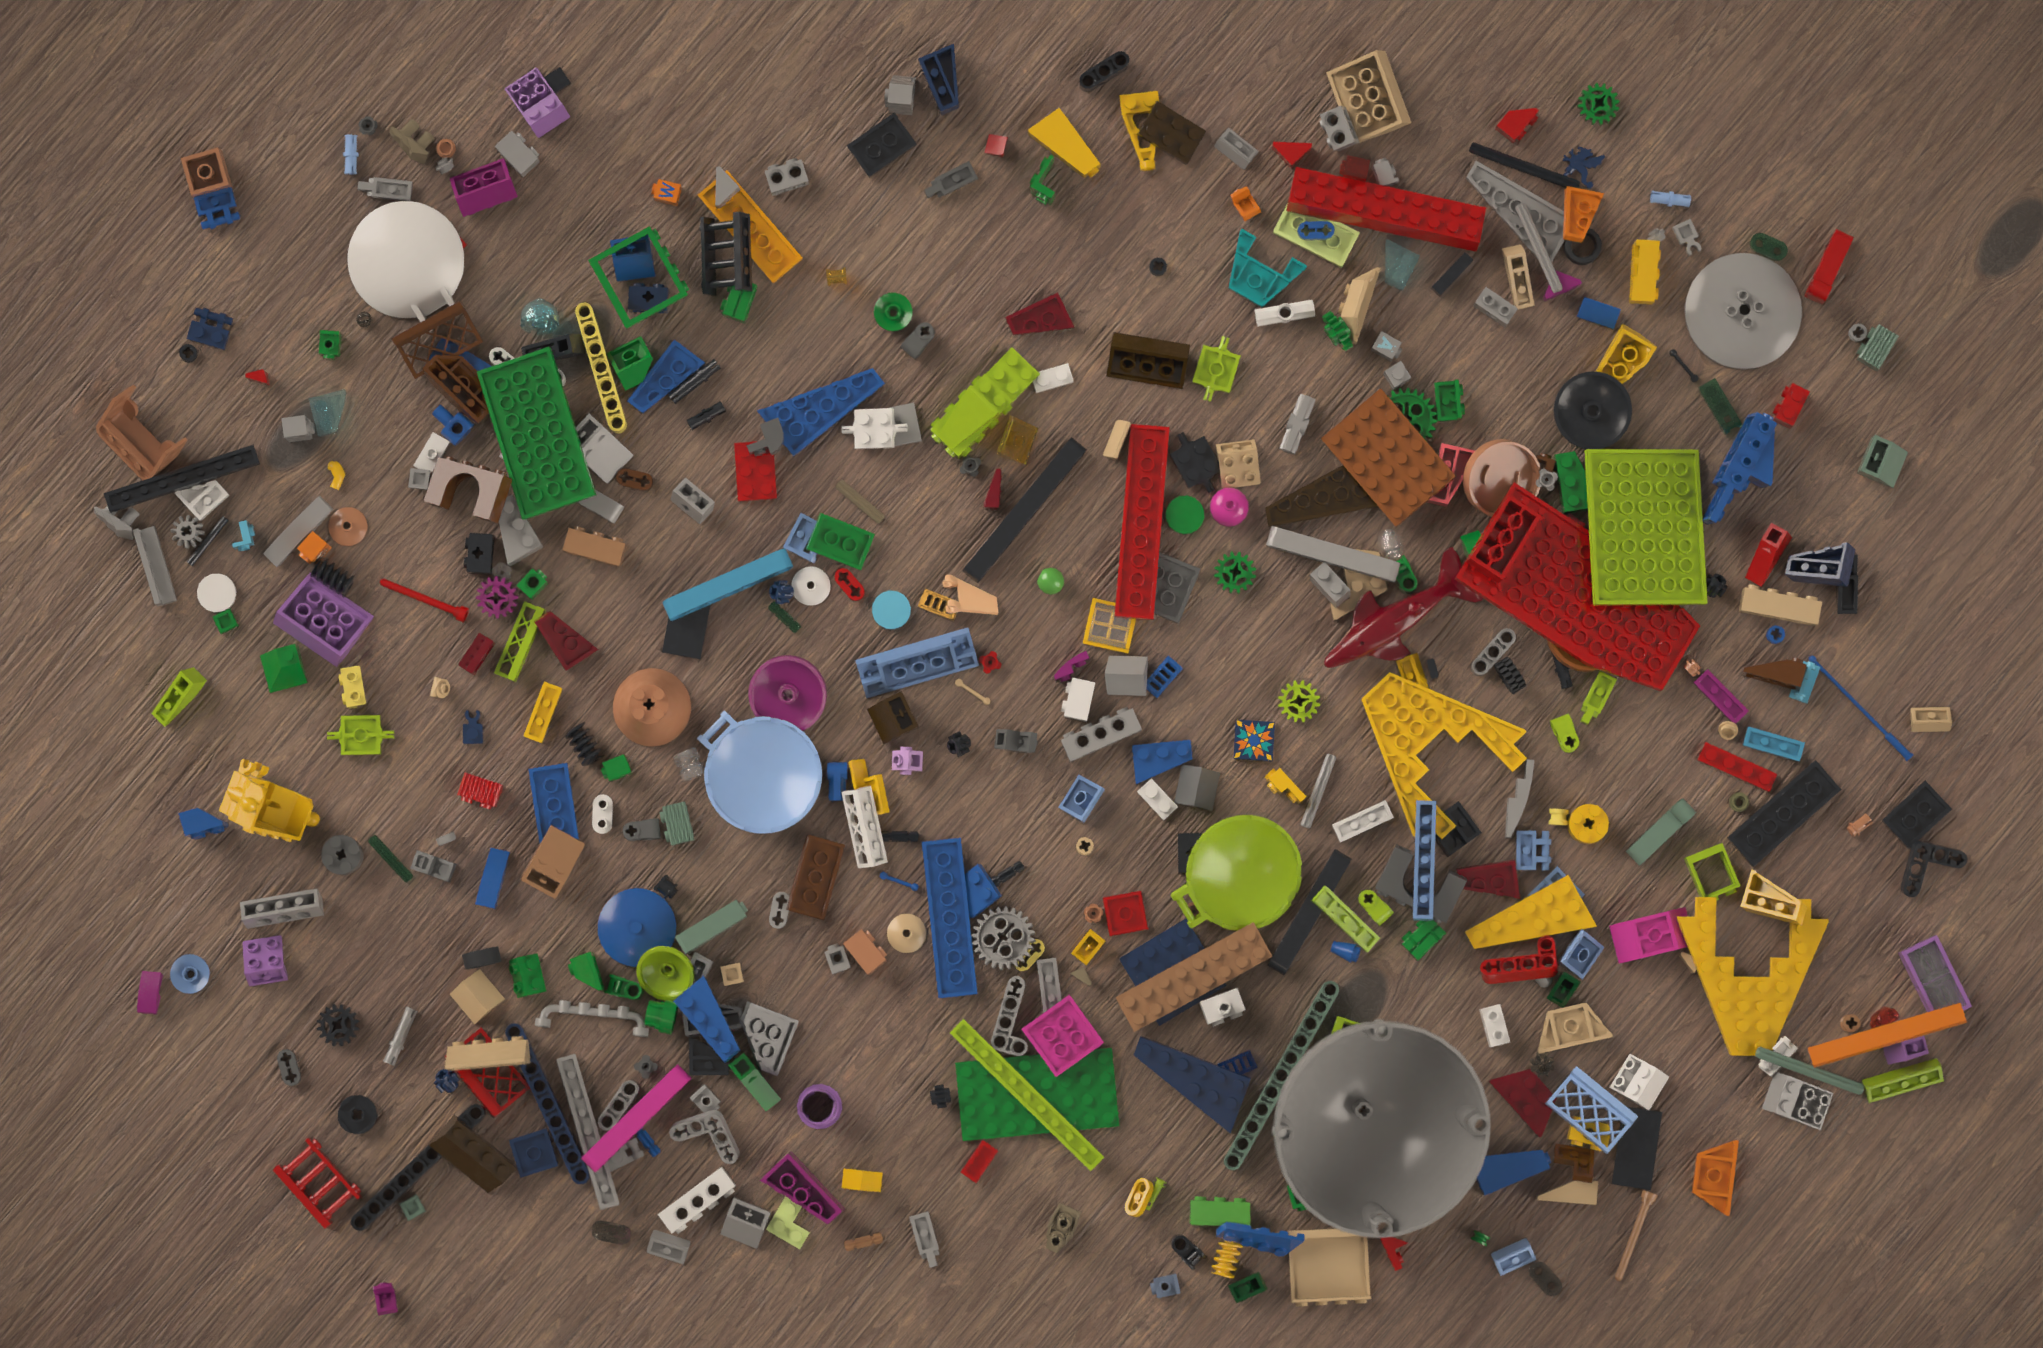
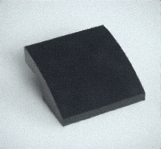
M1459 801L1443 812L1456 827L1442 840L1435 834V841L1447 857L1482 833Z

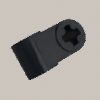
M1177 1234L1172 1237L1170 1242L1172 1249L1194 1271L1195 1266L1207 1256L1184 1235ZM1179 1238L1185 1240V1246L1182 1249H1177L1174 1245L1175 1241Z

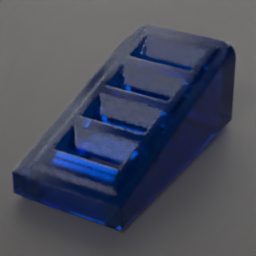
M1250 1050L1216 1064L1230 1070L1228 1063H1232L1235 1072L1245 1074L1258 1068ZM1244 1056H1246L1249 1062L1250 1067L1248 1068L1246 1067L1244 1060L1242 1058ZM1239 1059V1062L1243 1068V1070L1239 1071L1237 1064L1235 1062V1060Z

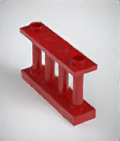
M307 1138L305 1141L309 1146L287 1166L277 1165L273 1171L322 1227L326 1229L333 1224L330 1219L340 1207L353 1196L357 1200L363 1196L360 1194L361 1189L355 1183L351 1184L321 1150L322 1145L315 1138L313 1140ZM315 1152L322 1161L301 1180L295 1181L291 1176L293 1174L292 1171ZM328 1166L335 1176L314 1195L311 1194L309 1196L304 1191L306 1189L305 1186ZM341 1181L348 1191L328 1209L321 1210L317 1206L318 1201Z

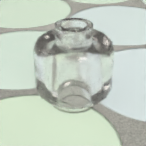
M1388 529L1383 531V534L1378 537V546L1383 557L1393 560L1399 558L1404 552L1405 546L1401 533Z

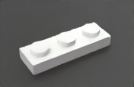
M1386 800L1332 824V827L1341 843L1394 817Z

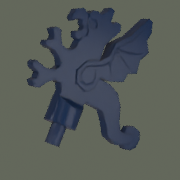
M1579 146L1577 148L1580 149L1578 155H1574V150L1571 149L1568 152L1571 158L1564 155V159H1562V161L1570 162L1563 175H1571L1577 170L1581 174L1582 184L1588 189L1593 188V183L1586 181L1588 176L1586 168L1591 169L1601 165L1605 155L1585 160L1593 155V153H1590L1592 149L1587 150Z

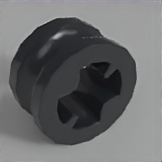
M1158 257L1150 262L1149 270L1153 275L1161 276L1166 272L1167 263L1164 259ZM1155 262H1157V264H1163V266L1161 267V269H1163L1162 271H1159L1158 269H1153L1155 267Z
M185 344L180 348L179 355L183 361L191 363L197 359L198 351L193 345ZM190 348L193 356L190 355V358H187L183 353L184 351L187 352L186 349Z

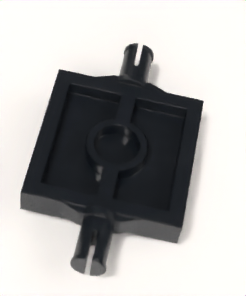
M1181 432L1177 437L1182 446L1171 453L1170 457L1188 489L1197 484H1204L1209 494L1216 490L1210 479L1220 472L1219 462L1205 436L1189 442L1184 432Z

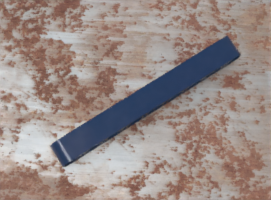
M510 1024L505 1031L508 1041H512L510 1030L513 1027H518L520 1029L519 1036H523L524 1040L529 1041L530 1063H535L537 1070L535 1073L530 1074L527 1071L528 1064L520 1065L573 1181L577 1184H585L590 1180L587 1164L581 1159L583 1155L525 1029L520 1024ZM538 1080H542L545 1083V1088L541 1092L535 1089V1083ZM546 1098H550L553 1101V1107L549 1110L543 1106ZM554 1116L561 1118L562 1122L559 1127H554L551 1123ZM562 1134H567L570 1137V1142L567 1145L560 1143V1136ZM571 1152H575L578 1155V1160L575 1163H571L568 1160V1155ZM584 1170L586 1172V1179L584 1181L577 1179V1171Z

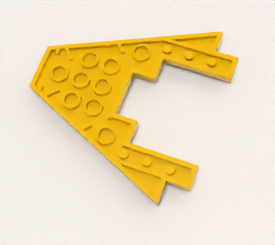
M1391 672L1361 699L1414 838L1416 800L1432 801L1416 784L1429 771L1416 755L1443 730L1456 743H1459L1472 730L1512 773L1527 759L1514 745L1527 732L1525 729ZM1436 805L1435 834L1442 840L1456 825Z
M1695 897V917L1677 916V921L1729 1054L1732 1056H1755L1758 1047L1773 1051V1047L1780 1035L1829 923V919H1811V899H1798L1807 906L1802 926L1790 923L1789 958L1770 957V977L1734 976V957L1715 956L1717 897Z

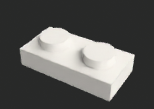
M1068 363L1039 371L1040 375L1033 381L1036 394L1074 383Z
M1152 778L1137 791L1163 820L1178 808Z

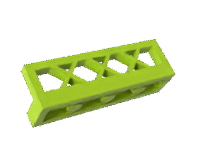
M524 601L494 674L513 682L517 681L538 632V627L534 621L546 613L544 608ZM527 607L536 610L533 618L529 621H526L524 616ZM526 625L527 632L524 638L519 639L516 633L517 629ZM518 643L519 651L516 656L511 657L509 648L511 645ZM510 661L512 667L509 674L500 672L502 665Z

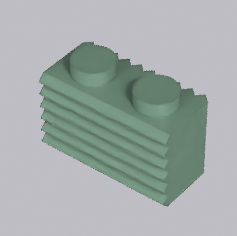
M1880 324L1876 328L1872 327L1866 336L1869 338L1867 343H1862L1856 352L1859 354L1857 360L1875 371L1880 369L1899 337Z
M686 802L662 807L663 811L659 813L662 824L666 823L667 831H664L666 842H670L674 846L694 841L695 838Z

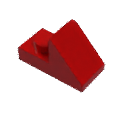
M1379 1237L1394 1271L1403 1268L1401 1263H1404L1400 1252H1395V1249L1408 1244V1242L1394 1237Z

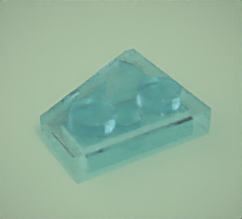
M1386 239L1385 283L1403 291L1420 255Z
M345 389L309 398L319 437L338 432L347 394Z

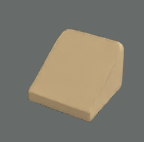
M1685 952L1679 953V957L1692 974L1695 973L1696 966L1691 955Z

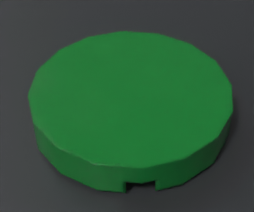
M1188 495L1173 499L1166 510V521L1169 527L1179 534H1191L1197 531L1205 517L1204 508L1196 498Z

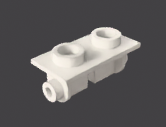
M1784 1036L1773 1047V1051L1790 1057L1798 1048ZM1762 1059L1759 1060L1760 1063L1758 1064L1759 1068L1771 1077L1781 1067Z

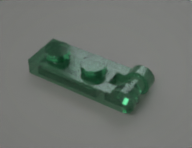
M1715 378L1697 388L1724 435L1730 433L1731 429L1742 426L1739 417ZM1729 415L1731 421L1726 423L1723 418Z

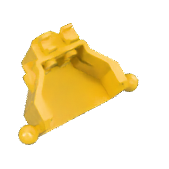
M242 759L239 771H234L219 809L220 812L228 816L229 820L243 826L242 830L253 834L255 831V833L266 837L268 834L272 838L279 839L280 837L288 842H291L292 839L300 841L306 825L315 827L319 824V815L316 812H312L314 806L311 798L263 779L262 777L269 771L268 766H264L259 762L249 763V760Z

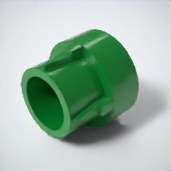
M650 1000L644 1025L658 1029L659 1033L672 1035L678 1006L674 1001L670 1000L665 1002Z

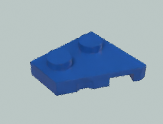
M977 864L965 874L969 916L975 918L1002 895L981 864Z

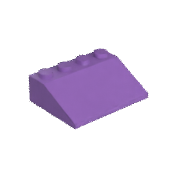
M309 573L276 612L273 624L337 667L350 652L374 616L347 597L343 598L342 594L338 595L335 589H329V585H323V581L318 582L316 576L312 578L310 576L311 573Z

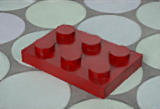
M758 441L734 443L738 502L777 499L774 455L771 456L769 449H766V453L759 456L750 455L747 445Z

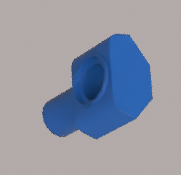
M439 405L432 413L445 426L441 434L454 446L459 444L475 426L461 412L453 416L442 405ZM455 425H462L463 430L461 433H453Z

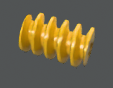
M1233 1241L1218 1242L1222 1249L1216 1250L1220 1257H1214L1218 1265L1211 1266L1216 1270V1272L1211 1273L1234 1278L1230 1271H1236L1237 1268L1232 1263L1239 1262L1234 1256L1241 1255L1237 1248H1243V1246Z

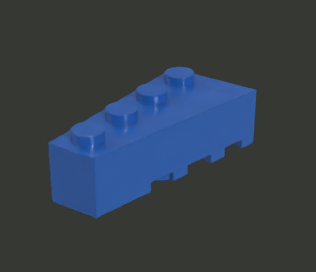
M702 976L678 996L674 1002L726 1063L740 1051V1048L705 976Z

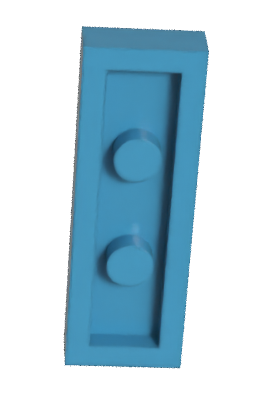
M1748 726L1742 746L1800 762L1805 742Z

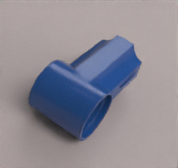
M847 762L827 763L829 801H843L841 792L846 791V780L848 777Z

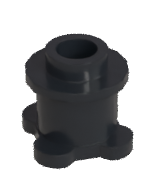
M666 874L653 889L655 891L658 890L664 895V899L668 897L672 899L678 892V889H676L678 884L668 879L669 876Z

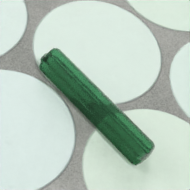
M373 835L368 840V843L404 882L407 883L413 878L412 873L376 835Z

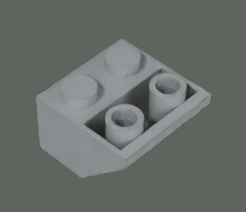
M735 1197L720 1234L757 1249L772 1212Z

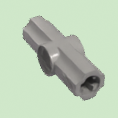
M1300 394L1295 409L1288 420L1285 428L1287 430L1279 449L1295 455L1302 435L1304 436L1310 420L1309 416L1316 399Z

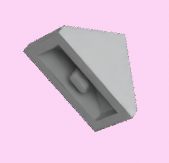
M716 167L715 206L716 209H720L740 190V187L721 167Z
M697 952L694 953L690 961L695 974L694 983L702 976L706 978L714 963Z

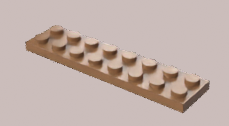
M1253 922L1115 998L1135 1032L1273 956Z

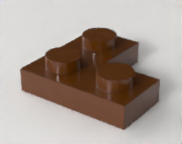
M1555 1143L1553 1163L1573 1166L1572 1180L1592 1183L1594 1150Z

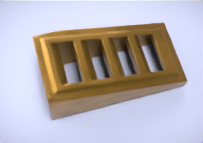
M928 589L924 590L918 604L919 608L953 622L958 613H950V615L946 613L945 607L951 598ZM928 595H931L932 598L930 600V603L928 606H926L925 602L927 600ZM938 598L939 601L937 603L936 608L934 609L932 608L935 599ZM945 601V607L941 612L939 611V609L941 607L942 602Z

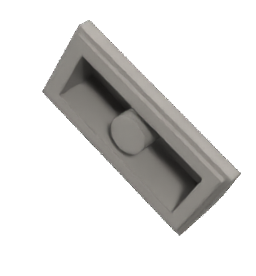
M1230 128L1220 136L1214 145L1216 149L1242 169H1245L1259 152Z
M653 1230L646 1253L684 1265L691 1241Z

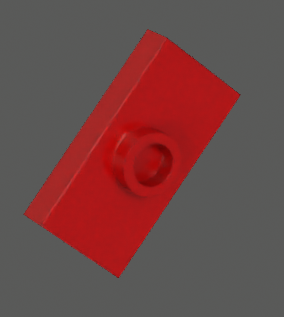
M982 1140L960 1173L977 1183L998 1153V1150Z

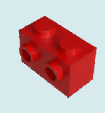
M1794 383L1789 387L1785 386L1781 394L1783 400L1781 404L1777 403L1772 414L1775 415L1773 421L1789 429L1792 428L1810 391Z

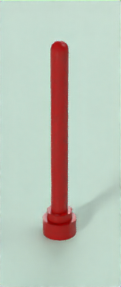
M387 579L380 580L381 586L451 613L460 622L464 623L468 616L469 608L465 606L454 607Z

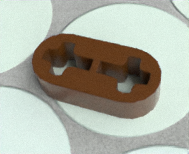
M623 468L616 475L617 482L623 487L647 491L653 486L652 477L645 472ZM627 472L628 476L634 479L633 481L626 480V483H623L620 476ZM644 477H647V481L650 483L646 484L645 487H642L640 482H636V479L643 480Z

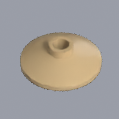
M901 914L895 917L888 926V941L899 952H914L925 942V925L915 915ZM906 929L910 931V936L908 937L903 936V931Z

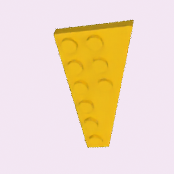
M1566 875L1466 930L1465 933L1474 949L1587 929L1597 927L1571 878L1569 875Z

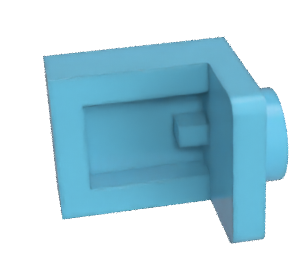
M245 520L239 522L243 541L232 544V547L238 549V551L249 550L250 546L254 545L252 536H255L253 524H249Z

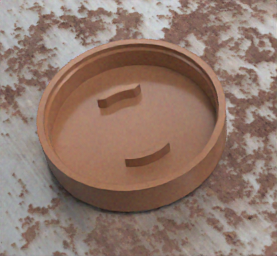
M1508 439L1489 441L1480 446L1471 455L1466 464L1463 486L1467 499L1478 511L1492 517L1514 482L1537 497L1540 487L1536 486V480L1540 476V464L1532 451L1515 441Z

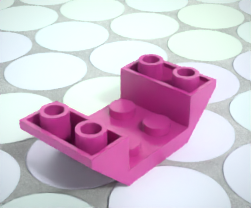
M1686 907L1610 925L1609 928L1618 964L1688 947L1677 921V916H1688Z

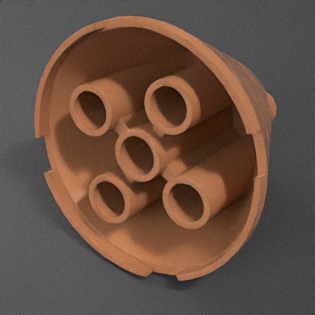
M654 668L643 669L628 676L618 687L613 701L614 719L620 731L631 741L649 747L665 745L675 740L686 728L691 715L690 696L684 684L672 673ZM650 702L655 703V706L648 710L647 704Z

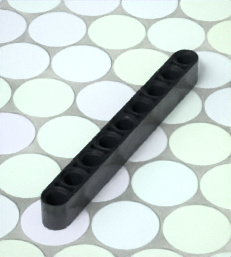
M1071 437L962 572L976 583H979L1087 449Z
M473 1104L458 1118L474 1129L486 1117V1109L480 1104ZM475 1107L481 1110V1116L478 1119L474 1118L471 1114ZM428 1145L353 1215L351 1226L358 1231L365 1230L371 1226L437 1164L443 1156L438 1153L436 1159H431L428 1156V1152L432 1147ZM416 1162L423 1164L424 1168L420 1173L414 1170ZM402 1175H406L409 1178V1184L405 1187L399 1182ZM387 1189L394 1191L395 1195L392 1200H388L385 1197ZM374 1202L380 1206V1211L377 1214L373 1213L370 1209L371 1204ZM359 1216L365 1218L366 1223L363 1227H359L356 1224V1219Z

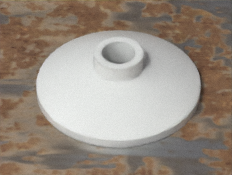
M805 567L799 570L793 577L791 585L795 598L800 603L810 606L822 603L828 597L831 587L827 574L817 567ZM813 582L814 588L809 589L807 584Z

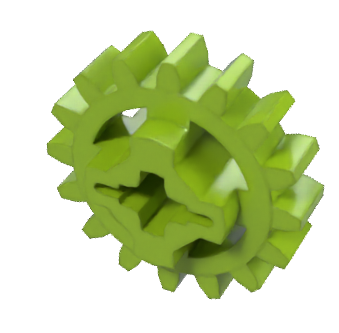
M1296 680L1293 681V686L1286 684L1287 690H1281V693L1284 695L1278 696V699L1282 701L1278 707L1284 708L1281 714L1287 713V720L1293 717L1294 723L1297 722L1298 718L1301 719L1302 723L1305 722V717L1311 720V713L1317 714V710L1314 708L1320 707V704L1316 702L1320 696L1314 695L1317 689L1311 690V683L1305 686L1304 680L1301 681L1300 685L1297 684ZM1301 689L1306 690L1310 695H1304L1301 693ZM1293 690L1294 696L1292 699L1286 700L1288 693ZM1297 697L1306 700L1301 704V707L1293 703ZM1312 703L1310 710L1305 713L1306 704ZM1288 708H1294L1297 710V714L1292 713Z

